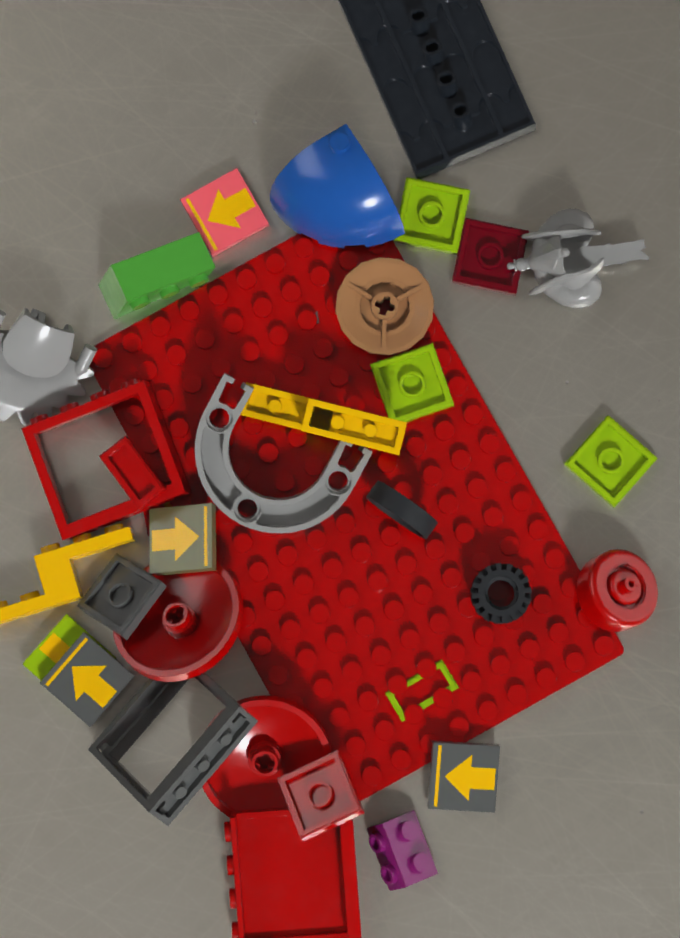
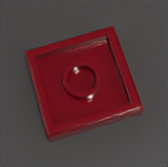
M465 218L452 283L516 296L521 271L509 270L507 264L513 262V259L524 258L527 240L521 236L522 234L529 233V231Z

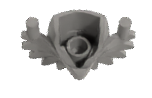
M24 308L10 330H0V420L6 421L17 411L21 424L27 425L34 412L38 415L48 414V417H52L53 406L59 409L70 403L67 395L85 396L86 390L78 380L90 378L94 375L93 369L89 366L97 349L90 344H85L78 360H74L70 357L75 334L71 325L66 324L64 329L45 324V313L32 309L29 314V310ZM0 310V326L6 316V313Z

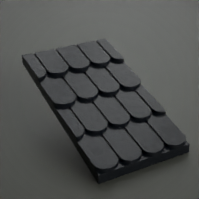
M338 0L416 179L427 177L431 173L441 171L460 163L462 160H467L490 150V148H495L536 130V123L480 0Z

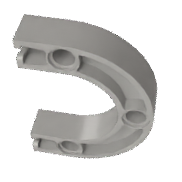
M224 373L203 412L195 439L196 467L208 496L229 518L245 527L260 532L292 533L313 527L327 519L341 507L352 492L373 453L372 450L359 446L358 450L363 454L354 468L349 470L345 466L338 464L345 445L352 447L353 444L339 441L320 477L305 491L283 498L268 497L253 491L240 480L233 469L229 454V442L232 430L254 388L243 382L240 388L245 393L236 407L232 408L220 401L226 383L233 384L235 378ZM216 408L226 410L229 414L227 425L217 427L212 424L210 420L211 412ZM335 471H341L347 476V483L341 489H334L328 483L329 476ZM244 499H251L257 505V512L249 517L243 516L238 510V504Z

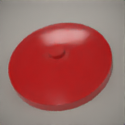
M217 562L215 571L154 576L167 587L128 640L113 631L118 651L138 673L156 681H184L208 671L229 652L241 628L243 602L237 584ZM149 565L143 569L144 571H146V572H148V573H149Z
M270 695L252 696L238 700L237 702L258 722L202 786L203 790L214 806L228 817H230L231 811L288 807L277 778L332 753L328 736L317 718L296 702ZM221 710V711L211 720V722L208 724V726H207V728L205 729V731L208 729V727L214 722V720L220 715V713H221L223 710Z

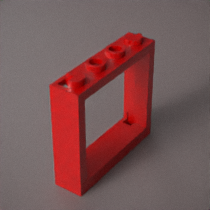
M139 378L127 380L120 384L122 388L112 393H109V390L97 392L90 396V402L79 405L78 402L69 403L59 408L61 413L52 417H48V414L36 416L29 420L31 425L21 428L62 540L70 541L76 536L94 532L191 494L150 382L140 381ZM139 395L172 484L166 485L167 490L141 510L135 506L132 500H128L70 523L38 435Z

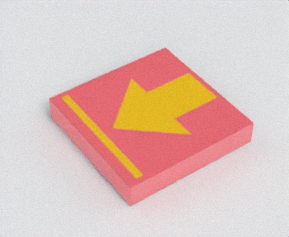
M237 168L180 199L195 228L200 232L212 258L269 226L267 219Z

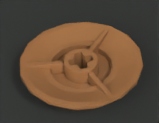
M379 257L360 263L346 275L337 291L335 311L341 330L354 345L372 354L392 355L410 349L424 337L433 319L434 299L429 283L417 268L400 259ZM384 299L389 300L390 307L394 308V310L387 311L386 315H381L380 308L375 305L377 303L382 304Z

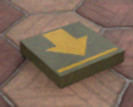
M204 503L149 509V574L160 576L216 570V505Z

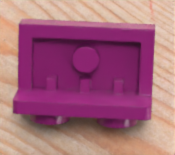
M414 810L367 828L370 847L377 856L381 867V877L390 891L406 888L438 874Z

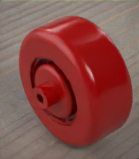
M613 549L590 559L583 566L577 580V597L584 614L592 623L606 631L623 632L649 619L656 608L658 587L652 570L641 557L627 550Z

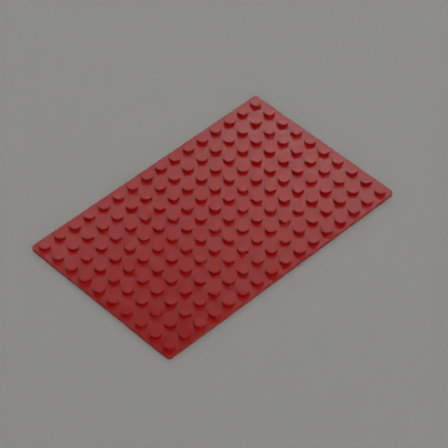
M301 233V235L296 234L94 345L97 352L89 367L93 369L94 376L102 391L109 390V393L122 389L120 384L133 378H139L140 381L145 380L151 383L191 490V494L171 501L170 504L174 507L213 503L198 475L195 461V439L203 412L224 373L235 378L233 384L226 383L220 401L232 408L236 407L243 396L244 390L240 388L242 383L248 382L388 417L370 364L433 343L454 402V407L407 422L399 455L368 448L373 453L346 501L331 516L305 530L283 534L266 533L237 523L216 506V562L233 578L238 586L243 602V619L238 638L270 696L282 697L296 702L311 712L321 723L328 736L331 751L338 750L341 752L358 797L362 801L430 763L432 740L467 742L621 656L624 652V647L615 632L599 628L584 614L577 597V580L580 569L434 312L432 322L424 337L410 349L392 355L369 353L354 345L341 330L335 310L337 291L344 278L360 263L375 258H394L404 261L394 241L391 240L371 247L356 245L338 248L319 244L317 240ZM384 299L382 304L377 303L375 305L380 308L381 315H386L387 311L394 310V308L390 307V301ZM316 312H318L319 324H317ZM139 395L111 406L126 435L149 466L154 469L163 485L172 484ZM216 408L211 412L210 420L215 426L223 427L229 422V414L222 408ZM240 415L230 436L229 454L234 471L247 487L264 496L283 498L299 494L316 482L339 440ZM353 444L352 447L345 445L338 464L352 470L363 454L358 450L359 445ZM335 471L329 476L328 483L334 489H341L347 483V476L341 471ZM378 480L407 497L438 522L427 539L421 538L399 524L366 498ZM244 499L238 504V510L243 516L249 517L257 512V505L251 499ZM495 563H508L522 570L525 577L527 576L529 579V585L532 589L531 602L526 612L518 619L509 623L494 624L484 620L481 615H478L471 602L470 591L475 577L485 567ZM495 581L488 589V597L494 605L504 607L513 600L514 591L508 582ZM441 659L459 687L453 692L446 688L450 685L440 668L437 670L435 663ZM418 674L423 678L407 688V680ZM390 691L395 694L396 700L404 711L405 721L402 722L387 698L386 692ZM433 696L434 703L422 709L418 705Z

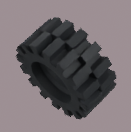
M495 563L479 572L473 581L470 591L472 606H474L478 615L494 624L509 623L522 616L530 605L532 593L529 579L527 576L525 577L522 573L523 571L508 563ZM495 581H506L512 586L514 597L509 605L499 607L489 600L488 589Z

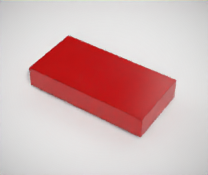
M124 436L99 455L139 510L167 490L128 436Z

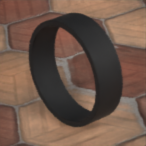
M379 480L366 496L377 508L423 539H427L438 524L431 515L414 502Z

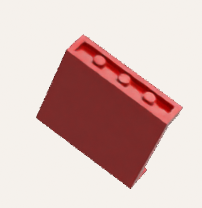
M288 807L231 811L230 821L224 822L225 841L232 842L233 855H227L228 875H234L235 888H229L230 908H237L238 921H232V938H362L353 819L303 841L300 839Z

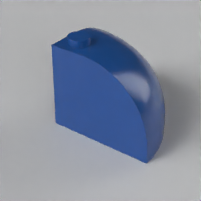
M347 124L332 131L297 154L282 169L272 185L270 203L279 218L301 235L302 233L307 237L315 239L319 244L338 248L356 245L371 247L394 240L405 234L402 220L385 184Z

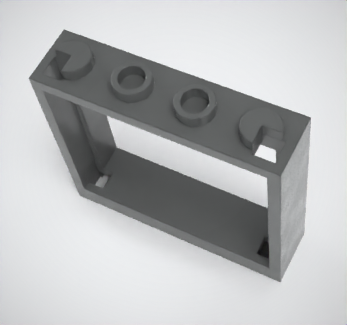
M205 672L195 678L219 699L226 708L152 794L119 760L189 679L177 682H162L149 678L88 749L150 814L167 826L171 824L258 722Z

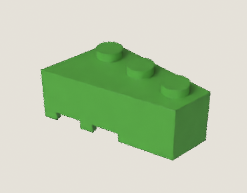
M200 232L110 265L98 286L115 320L161 298L167 299L172 297L185 287L191 286V288L203 285L209 281L208 277L215 269V265Z

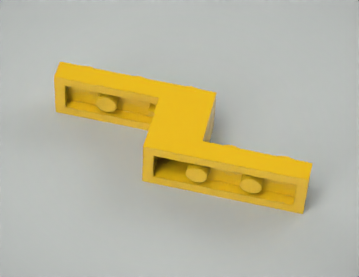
M246 382L254 390L240 414L242 416L396 455L400 454L407 422Z
M123 523L104 528L105 534L92 538L91 533H86L72 538L73 544L60 547L59 543L41 547V554L35 555L34 560L45 594L40 596L39 591L26 593L19 596L21 602L8 605L7 600L1 601L0 624L81 600L84 596L73 561L135 542L133 529L130 526L124 528Z

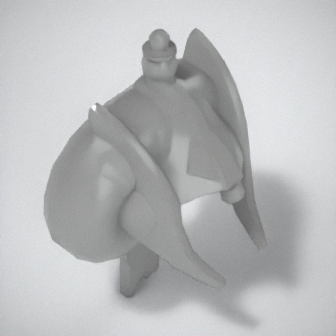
M566 209L550 216L537 232L522 234L521 237L523 239L533 241L531 255L526 259H513V262L507 264V268L509 270L514 269L515 272L517 270L525 271L526 269L534 271L539 285L530 290L529 295L544 292L548 297L563 306L584 308L596 302L602 293L601 281L597 273L603 266L623 264L640 259L649 260V256L641 251L646 248L644 239L614 245L608 243L606 245L588 246L593 235H601V231L594 229L593 220L588 213L579 209Z

